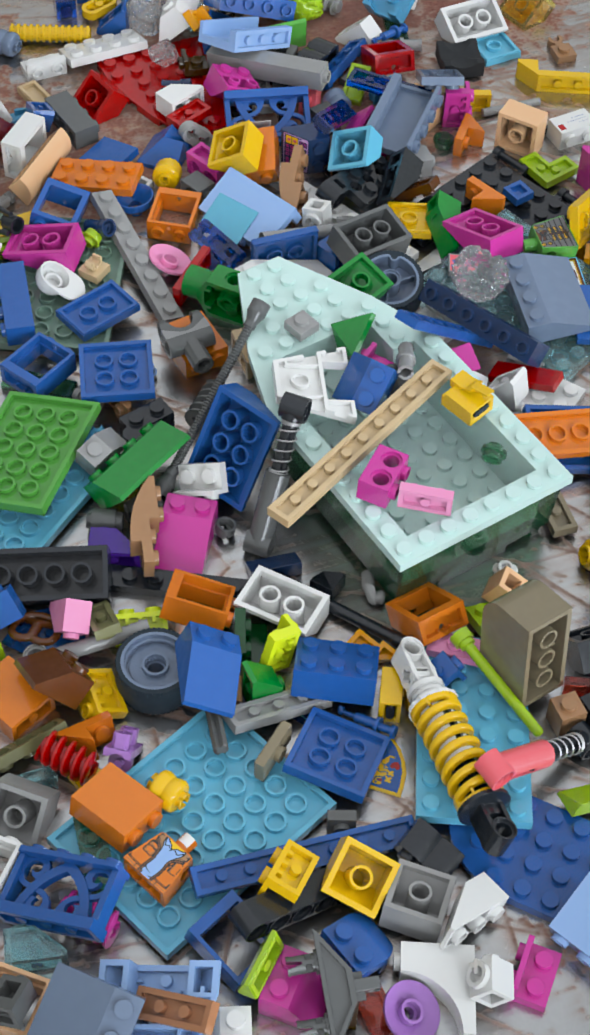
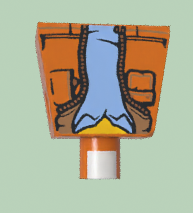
M161 832L123 857L124 869L130 874V877L165 907L189 877L188 869L193 867V858L189 853L197 847V842L188 833H184L175 842L166 833Z

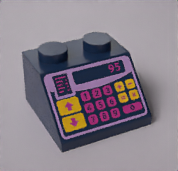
M323 121L281 128V162L290 163L294 144L303 145L305 154H308V166L304 167L303 173L314 174L328 171H323V166L329 162L330 136Z

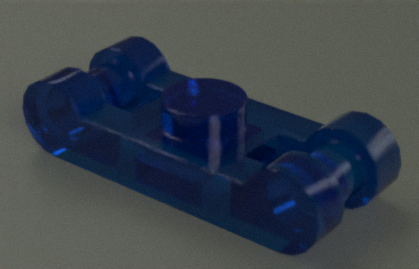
M203 219L197 229L193 228L188 233L189 238L193 242L198 243L200 246L210 247L211 255L223 266L235 269L236 263L242 262L246 258V253L207 219ZM209 233L210 235L206 238L203 234ZM230 251L232 256L228 257L225 253Z

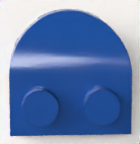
M351 913L322 929L320 935L347 963L352 972L361 971L362 978L368 977L375 971L380 974L386 968L393 952V945L383 931L370 918L359 913Z

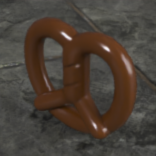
M26 612L23 618L8 625V634L12 639L20 642L30 641L38 646L53 645L62 635V633L54 632L48 638L38 637L42 628L54 630L51 615L43 612ZM22 622L32 625L28 633H18L16 628Z

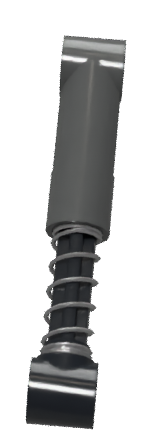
M287 391L282 396L278 409V416L282 418V429H279L281 431L280 437L276 439L278 441L277 448L273 449L276 452L274 459H271L273 461L272 466L265 469L251 527L244 538L243 551L268 558L274 549L278 521L267 515V507L287 490L291 476L287 472L289 471L288 463L292 461L291 452L295 450L293 444L297 441L296 433L300 431L299 427H301V424L306 423L312 408V399Z

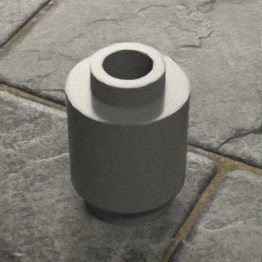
M92 508L91 513H87L86 528L108 527L117 528L120 532H123L124 512H118L117 509Z

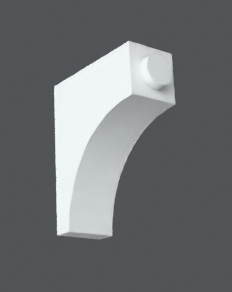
M401 941L399 952H394L393 971H399L398 982L415 980L424 984L449 1010L456 1022L459 1035H476V1001L469 999V986L466 982L469 963L475 959V945L459 944L456 946L451 944L442 950L439 947L440 943Z

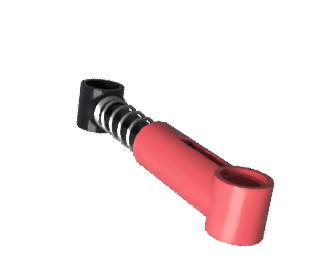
M581 721L573 726L565 735L552 738L551 740H536L501 752L497 748H493L484 753L475 762L474 768L494 791L500 789L512 779L548 768L553 762L578 755L582 760L590 758V726L586 721Z

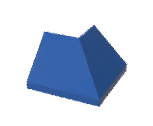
M171 124L152 137L136 162L143 163L144 167L154 169L159 160L172 158L179 162L182 167L187 159L186 152L192 148V145L185 142L179 135L178 130Z

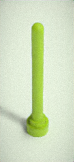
M465 626L456 631L450 638L456 649L467 652L531 733L536 737L543 734L542 727L474 645V635L468 627Z

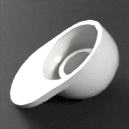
M56 261L44 262L36 272V285L47 295H60L67 300L73 301L85 294V285L82 279Z

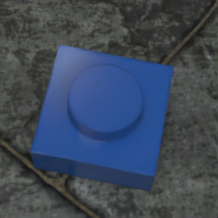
M519 180L503 187L502 194L511 203L518 206L533 199L534 191Z

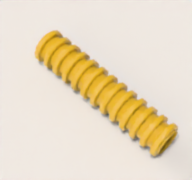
M11 23L9 27V32L18 33L20 40L24 42L36 40L37 43L40 41L43 43L49 41V43H52V41H55V43L59 41L61 43H65V41L71 43L73 41L77 44V42L83 43L85 39L91 38V27L89 25L83 27V25H80V27H77V25L73 27L71 25H67V27L61 25L59 27L58 24H55V26H52V24L48 26L42 24V26L36 24V26H33V24L29 26L23 24L21 26L20 23L17 25Z

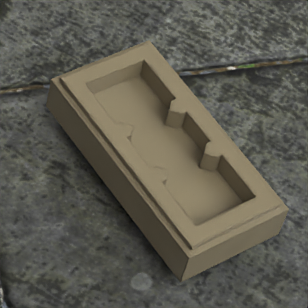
M284 720L281 721L254 762V775L256 779L264 782L275 763H280L283 760L287 751L286 746L291 740V723Z

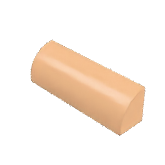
M62 127L49 135L8 187L26 206L31 203L41 190L47 178L51 177L60 158H65L71 150V140Z

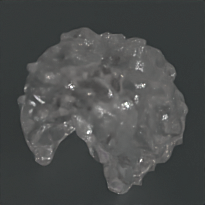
M129 0L126 2L130 29L134 28L144 36L157 35L160 28L162 7L166 0Z
M479 245L464 247L452 265L451 281L456 286V290L460 291L459 293L464 295L465 298L473 299L478 303L495 299L498 293H502L503 289L510 282L507 260L503 259L501 255L492 257L489 250L482 249Z

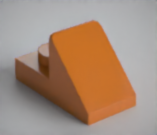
M469 113L465 114L454 138L453 155L461 157L463 150L468 149L469 145L483 146L485 132Z
M474 176L467 179L465 197L471 200L470 209L478 208L496 216H501L504 213L506 196Z
M107 710L58 731L57 739L59 741L62 736H67L66 746H69L73 741L78 742L76 751L86 746V756L88 757L91 752H97L96 747L112 741L115 731L112 716Z

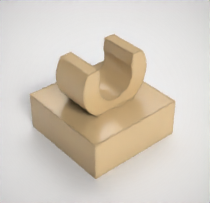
M92 253V256L78 269V276L98 284L110 272V264L103 262L102 256Z

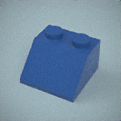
M354 351L332 398L336 400H354L357 410L370 415L388 399L399 373L397 374L395 369Z

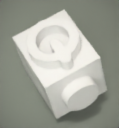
M310 198L302 207L303 227L332 224L331 201Z
M486 954L481 959L475 958L473 962L469 963L466 973L469 999L489 1008L514 1000V972L512 963L501 959L496 954Z

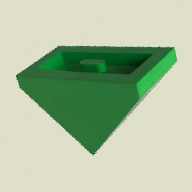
M374 313L355 316L331 324L337 348H346L348 360L351 359L354 351L359 353L376 317Z

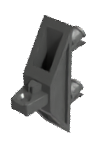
M312 928L315 945L313 953L285 957L286 965H299L287 970L288 977L316 972L317 975L320 974L327 1013H324V1017L296 1021L297 1029L313 1028L298 1035H346L358 1003L367 1001V993L381 990L380 979L378 975L362 978L361 971L352 972L347 963Z

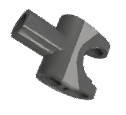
M194 310L189 312L191 323L186 327H174L168 322L166 323L165 320L157 322L159 338L169 359L185 355L194 371L199 374L206 373L213 367L214 361L206 348L215 345L216 338L212 327L200 311Z

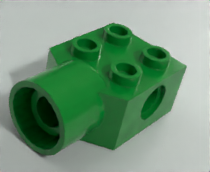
M195 264L190 265L182 281V294L198 300L206 315L242 328L244 327L238 288V273L240 271L220 264L213 271Z

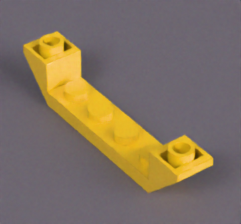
M518 59L515 78L536 92L590 95V73L539 70L538 60Z

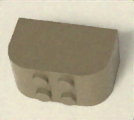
M536 579L529 580L486 604L482 614L480 652L525 707L563 685L573 609L572 606L546 584Z

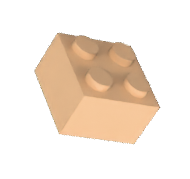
M509 99L498 114L494 146H500L504 150L522 157L533 152L538 153L543 146L548 112Z

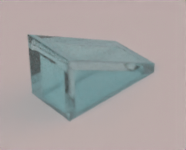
M48 766L17 775L58 790V774Z

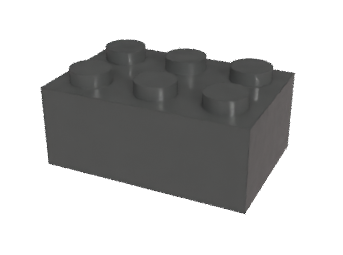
M384 204L333 225L326 243L344 265L361 252L367 257L384 250H395L405 254L413 236L389 205Z

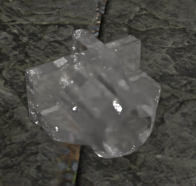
M167 38L149 46L148 49L150 59L158 65L167 67L178 62L177 58L179 55L176 47Z

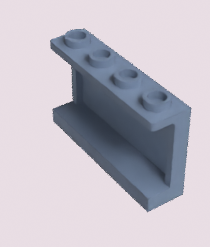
M393 73L366 126L372 125L383 137L381 153L391 156V154L404 147H407L415 154L418 153L421 145L420 141L428 133L429 123L434 122L436 110L442 106L444 95H441V86L437 85L435 91L430 92L402 84V74Z

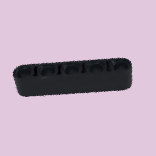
M325 867L311 873L295 904L273 890H269L237 904L230 911L228 918L245 941L252 942L268 935L272 929L278 931L342 902L320 891L326 871Z

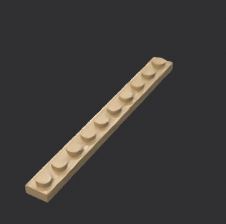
M434 359L428 361L411 379L406 381L267 507V515L289 528L451 378L452 370Z

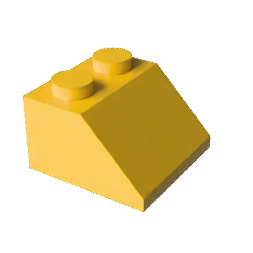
M250 120L214 131L207 167L226 173L231 166L243 175L258 171L264 135Z
M350 836L341 837L327 864L320 891L369 918L375 919L401 864Z

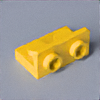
M88 669L89 672L87 674L95 683L79 704L82 717L86 720L108 710L112 719H124L129 711L117 689L112 669Z
M288 839L283 849L277 846L268 861L273 865L272 868L266 865L257 882L261 883L262 886L257 895L266 892L267 888L295 904L320 857Z

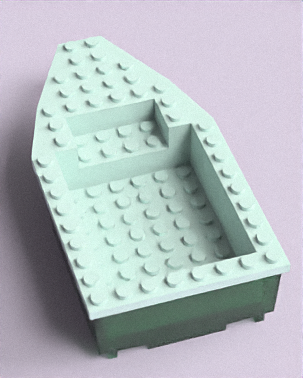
M279 256L238 273L243 324L246 320L247 309L253 298L261 299L270 305L266 317L249 334L246 348L261 401L280 422L282 418L278 416L279 404H276L272 375L273 360L302 354L305 358L315 356L316 352L323 350L327 353L336 352L337 345L331 324L363 314L374 313L376 317L359 354L363 348L367 349L372 342L377 343L375 354L396 363L398 346L400 343L407 341L413 344L416 364L413 367L414 374L428 361L434 359L452 370L451 378L464 370L472 377L481 380L438 335L409 327L395 318L398 310L369 294ZM304 310L319 323V331L300 342L284 328V321ZM323 369L328 399H334L332 396L345 370ZM449 379L380 443L409 455L408 466L411 467V470L406 480L407 483L455 491L451 516L397 507L398 496L395 501L390 500L386 509L356 498L358 479L378 446L314 504L392 599L427 582L440 586L504 552L506 546L525 535L532 537L538 534L539 528L548 523L560 490L573 481V475L494 393H492L494 396L493 409L472 426H468L441 405L442 394L451 388ZM356 409V424H349L310 413L306 423L301 424V427H299L300 431L296 433L297 441L293 444L295 450L291 452L292 461L288 463V473L296 482L369 415ZM279 429L272 443L273 449L277 448L278 441L276 439H279L281 433Z

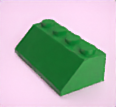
M162 420L155 424L149 422L139 430L141 435L137 439L132 437L122 446L124 451L121 454L115 453L105 461L107 466L102 471L99 468L88 477L90 482L83 488L100 508L108 509L119 504L190 439V436Z

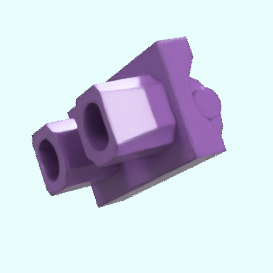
M126 725L121 726L120 730L114 731L112 741L104 746L102 755L109 756L108 763L112 762L125 773L132 768L133 759L143 749V744L137 743L139 728Z

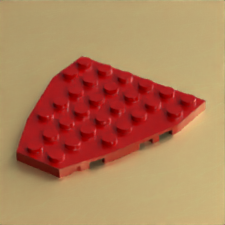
M199 36L166 43L162 47L157 46L98 61L97 69L130 98L127 104L133 103L136 105L137 111L158 126L164 124L168 127L170 125L166 123V116L156 110L155 93L161 90V88L166 87L161 86L162 79L180 80L191 78L193 85L203 86L207 75L185 78L183 69L179 70L178 57H181V49L186 50L187 57L205 55L207 60V55L203 52L202 42L198 41ZM204 87V103L212 107V115L201 120L198 124L207 128L213 135L214 131L226 128L223 98L211 97Z

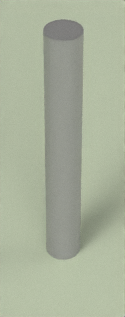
M539 97L518 101L532 107L541 105ZM505 104L481 109L482 117L499 114V111Z

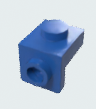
M442 651L431 660V663L436 668L438 677L443 680L445 687L457 677L462 681L467 679L466 675L462 672L465 666L455 655L450 657Z

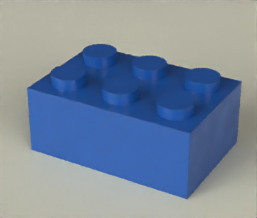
M299 637L293 669L291 696L373 706L380 647L369 644L346 643L339 640L330 641L314 637Z

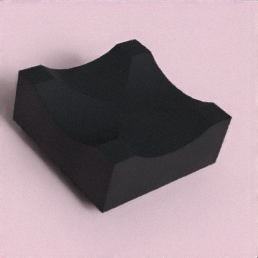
M469 38L460 43L436 42L435 55L440 69H457L464 78L483 76L485 61L480 55L476 38Z

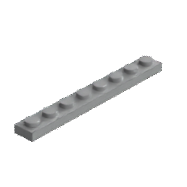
M106 190L91 193L90 200L100 218L114 220L116 231L111 238L158 321L165 320L166 323L183 318L182 311L156 266L150 261L148 252L113 191Z

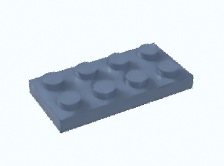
M416 69V79L425 89H436L438 85L444 86L446 89L455 90L459 89V86H464V76L457 69Z

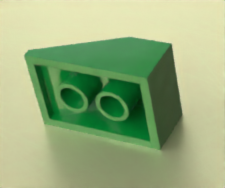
M363 252L328 276L333 280L369 294L378 300L394 285Z

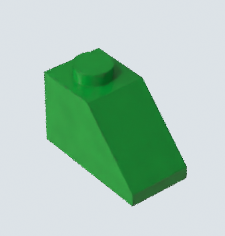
M248 660L241 662L242 695L246 702L285 691L283 678L281 675H276L272 666Z

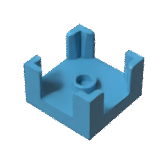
M415 0L362 1L369 13L398 25L405 21Z

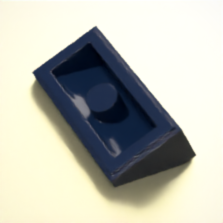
M296 552L245 562L249 578L258 565L288 576L302 574V562Z

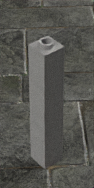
M211 46L206 52L209 70L212 63L219 65L227 64L236 68L245 67L250 71L254 79L291 86H308V89L322 91L331 79L328 61L266 50L233 53Z

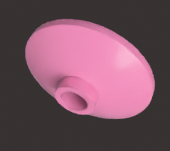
M155 244L148 253L150 261L158 269L170 275L181 276L191 262L183 251L168 244Z

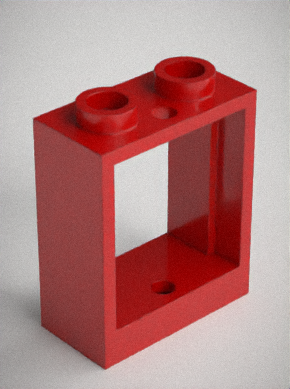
M400 40L361 45L362 65L371 66V73L375 76L415 70L414 49Z

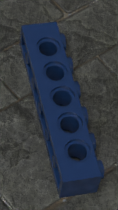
M428 279L418 300L527 365L539 368L550 348L538 339L438 281Z

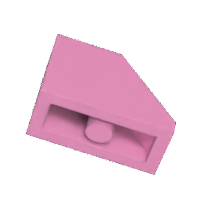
M71 598L50 602L49 609L54 632L62 633L63 638L69 640H79V636L88 635L93 602Z

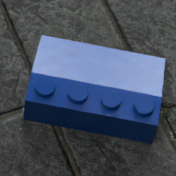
M240 384L219 385L188 463L225 462L228 492L219 494V497L242 512L246 507L281 422L254 393Z

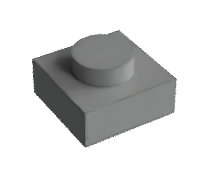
M302 310L285 320L284 328L301 342L319 331V323Z

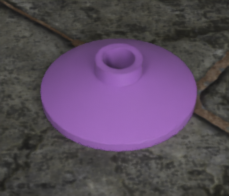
M403 980L394 984L387 991L383 1002V1014L388 1028L394 1035H434L440 1023V1009L434 994L428 987L415 980ZM404 1009L408 1011L409 1019L406 1017Z

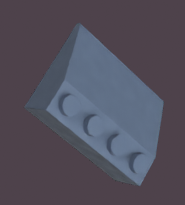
M521 253L502 258V279L522 331L541 342L590 331V309L568 257Z
M58 961L27 1035H132L147 998Z

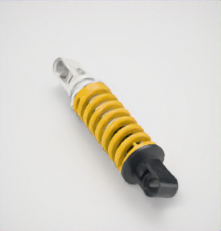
M411 636L404 637L396 649L391 663L400 678L403 688L407 692V698L411 704L408 708V716L414 723L418 734L423 738V744L429 750L430 758L435 762V768L441 775V781L447 787L448 795L453 799L459 821L463 825L473 826L486 853L491 856L500 857L506 852L518 833L516 825L506 810L510 804L511 797L504 787L493 791L474 768L475 762L486 752L480 748L481 742L478 737L474 736V728L468 724L467 715L461 712L462 705L458 699L457 692L454 689L445 687L443 680L438 677L436 668L431 663L422 642Z

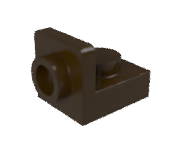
M181 49V57H178L179 70L183 69L185 78L208 74L209 66L205 55L187 57L186 50Z

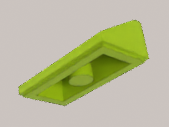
M590 784L557 793L571 817L590 813Z
M272 929L264 938L237 990L239 994L255 1000L259 997L284 948V944L277 931Z

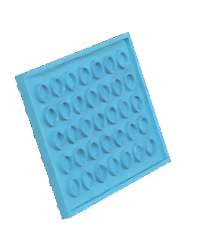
M202 710L126 772V774L145 788L149 780L153 781L151 776L155 773L159 774L163 770L172 771L177 778L186 780L189 784L188 793L190 794V799L188 803L183 802L186 804L183 809H177L172 813L162 809L163 818L159 825L154 829L150 828L144 833L141 841L135 847L130 846L123 854L74 817L70 818L48 836L47 843L55 851L57 848H62L72 854L81 855V853H89L99 859L106 860L107 857H112L121 861L124 868L123 857L159 833H166L175 842L184 833H188L197 842V847L189 853L193 858V866L285 845L288 839L294 842L301 841L327 817V810L336 809L337 802L318 786L282 772L286 761L285 757L280 763H275L264 782L256 779L254 775V762L267 741L254 730L234 735L223 719L229 749L226 753L215 754L212 748L206 713ZM100 876L96 878L95 883H103V886L97 890L98 893L104 890L108 878ZM130 877L128 882L125 881L114 909L119 911V914L168 961L188 943L184 938L188 929L228 892L195 899L190 877H188L170 902L163 907ZM249 887L237 889L234 891L238 896H240Z

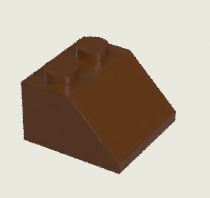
M52 647L18 658L13 663L33 690L75 710L95 683L87 674L89 670L77 662L79 657L67 649L62 652Z

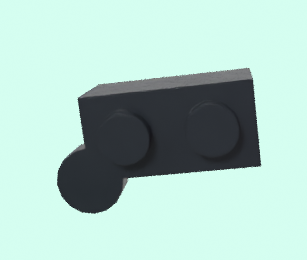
M159 397L119 417L120 436L126 442L132 437L137 439L141 435L139 430L149 422L155 424L160 420L175 427L174 411Z

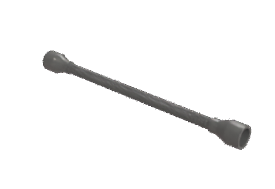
M258 298L252 299L247 309L246 320L243 324L244 328L230 351L228 359H226L225 364L221 368V373H219L216 381H214L215 384L211 387L209 395L205 398L203 406L199 410L200 412L196 415L194 423L190 427L191 429L187 432L190 439L178 449L179 451H177L176 457H174L175 460L167 467L165 473L156 480L155 486H160L161 497L166 499L168 493H173L176 477L179 473L178 465L183 463L184 457H186L191 448L190 446L194 442L193 440L197 437L199 429H201L206 420L205 418L211 408L219 385L225 384L231 372L230 370L234 367L236 359H238L239 354L243 350L242 348H244L243 345H245L250 336L249 334L266 317L270 305Z

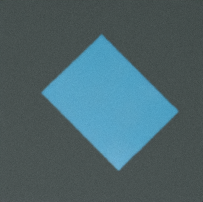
M219 193L199 225L238 244L259 212Z

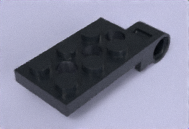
M381 155L379 159L369 166L343 170L326 179L318 187L315 195L319 199L331 201L332 210L336 209L346 196L363 210L377 201L388 161Z

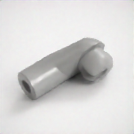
M371 570L363 571L361 573V582L368 602L375 606L376 604H384L385 592L383 590H375L374 573Z

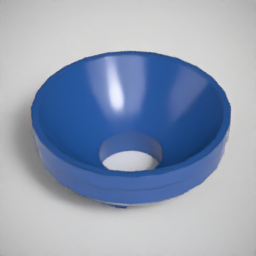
M138 183L133 197L115 196L125 214L140 216L154 202L152 188L142 183Z

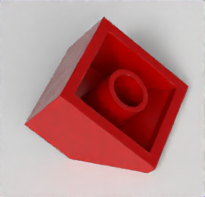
M92 69L73 96L77 99L79 105L85 108L89 116L96 120L98 124L119 116L130 99L110 79Z

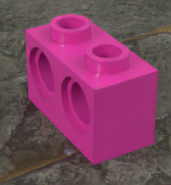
M200 142L186 152L187 171L191 174L198 170L215 182L216 185L225 172L207 167L211 147Z
M379 444L358 479L356 498L386 509L391 499L396 500L401 481L406 482L411 470V467L408 466L409 455Z

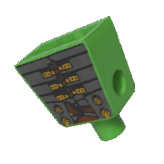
M562 215L533 224L528 239H523L522 253L533 252L534 254L572 258L576 257L579 246Z

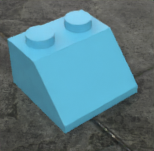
M372 125L333 131L327 170L333 172L369 166L381 157L383 137Z

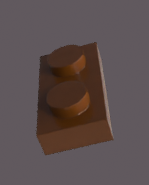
M435 175L414 182L394 200L395 202L403 200L404 202H410L419 195H423V197L429 196L435 192L434 189L440 184V180Z

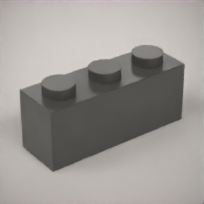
M67 90L44 98L45 102L55 111L52 123L58 129L62 127L76 150L99 141L98 132L100 128L98 122L89 116L87 110L82 108L77 99L72 97Z

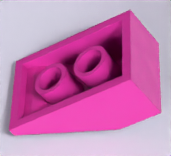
M472 208L442 221V226L475 260L487 266L497 265L498 262L502 261V258L523 252V226L478 208Z
M79 223L24 225L21 233L17 235L11 234L2 256L14 262L24 261V265L39 269L46 261H56L72 272H75L85 249L86 241Z
M168 493L163 507L164 522L159 524V533H157L154 550L159 552V566H155V569L174 571L176 568L189 573L203 574L215 534V525L218 520V501Z

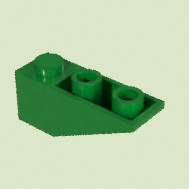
M439 190L427 203L425 219L440 257L445 261L449 253L454 254L457 251L459 242L442 226V221L462 212L461 201Z

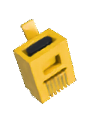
M464 370L450 379L451 388L442 394L441 405L468 426H472L493 409L494 396L492 393L495 390L483 385V381L472 377Z
M382 666L378 717H383L384 722L399 723L402 697H405L406 710L408 712L411 704L395 668Z

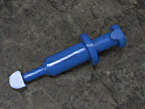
M405 23L400 24V27L392 25L389 30L380 33V36L372 38L371 42L377 43L378 40L384 41L389 38L397 39L400 37L401 32H408V26Z
M338 706V714L353 718L357 724L378 733L380 731L386 733L391 739H394L398 733V726L384 724L383 717L379 716L375 719L360 712L351 713L346 711L343 706Z

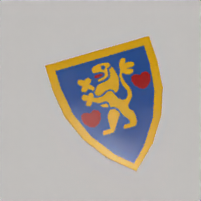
M390 739L388 748L369 789L400 798L406 778L405 760L398 744L394 739Z

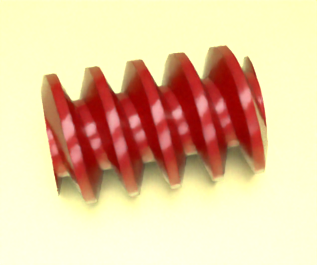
M56 730L52 731L37 748L34 760H40L42 765L50 766L51 770L55 772L60 771V774L64 777L70 776V780L73 782L79 781L80 785L83 786L96 775L99 763L95 761L97 752L93 751L87 757L86 746L76 751L78 742L73 741L69 746H66L68 737L64 735L57 741L58 732Z

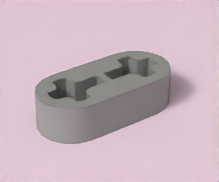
M191 120L185 121L179 126L178 133L185 142L193 146L200 142L205 143L209 147L211 146L213 135L207 128Z

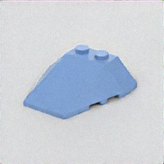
M100 959L98 978L135 994L137 993L138 986L142 985L216 1002L220 987L221 961L189 960V965H137L130 959ZM137 1020L132 1035H203L143 1020Z

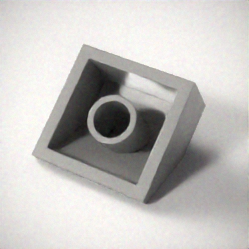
M11 773L0 777V835L3 837L13 836L23 845H40L54 819L61 791Z
M400 858L398 863L401 865L388 890L378 926L428 943H437L457 877Z

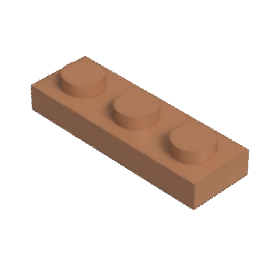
M142 985L138 986L136 994L147 998L138 1020L212 1035L220 1003Z

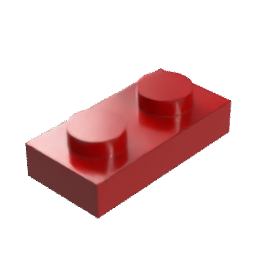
M196 98L167 115L166 123L169 125L173 124L178 130L179 126L185 121L191 120L198 123L212 115V107Z

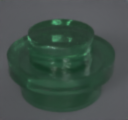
M447 131L436 133L433 137L435 147L443 151L450 149L454 144V136Z
M489 442L481 447V458L489 464L500 465L502 460H505L507 457L506 450L497 442Z

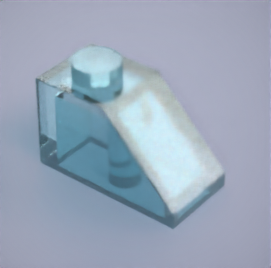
M16 924L11 928L3 929L6 964L31 973L53 971L58 961L69 965L67 949L35 925Z

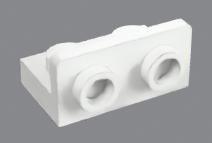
M48 54L20 62L21 70L28 82L67 73L66 57L64 54Z
M225 462L185 463L178 465L181 490L174 491V494L192 497L203 496L205 499L215 500L219 499V494L228 492Z

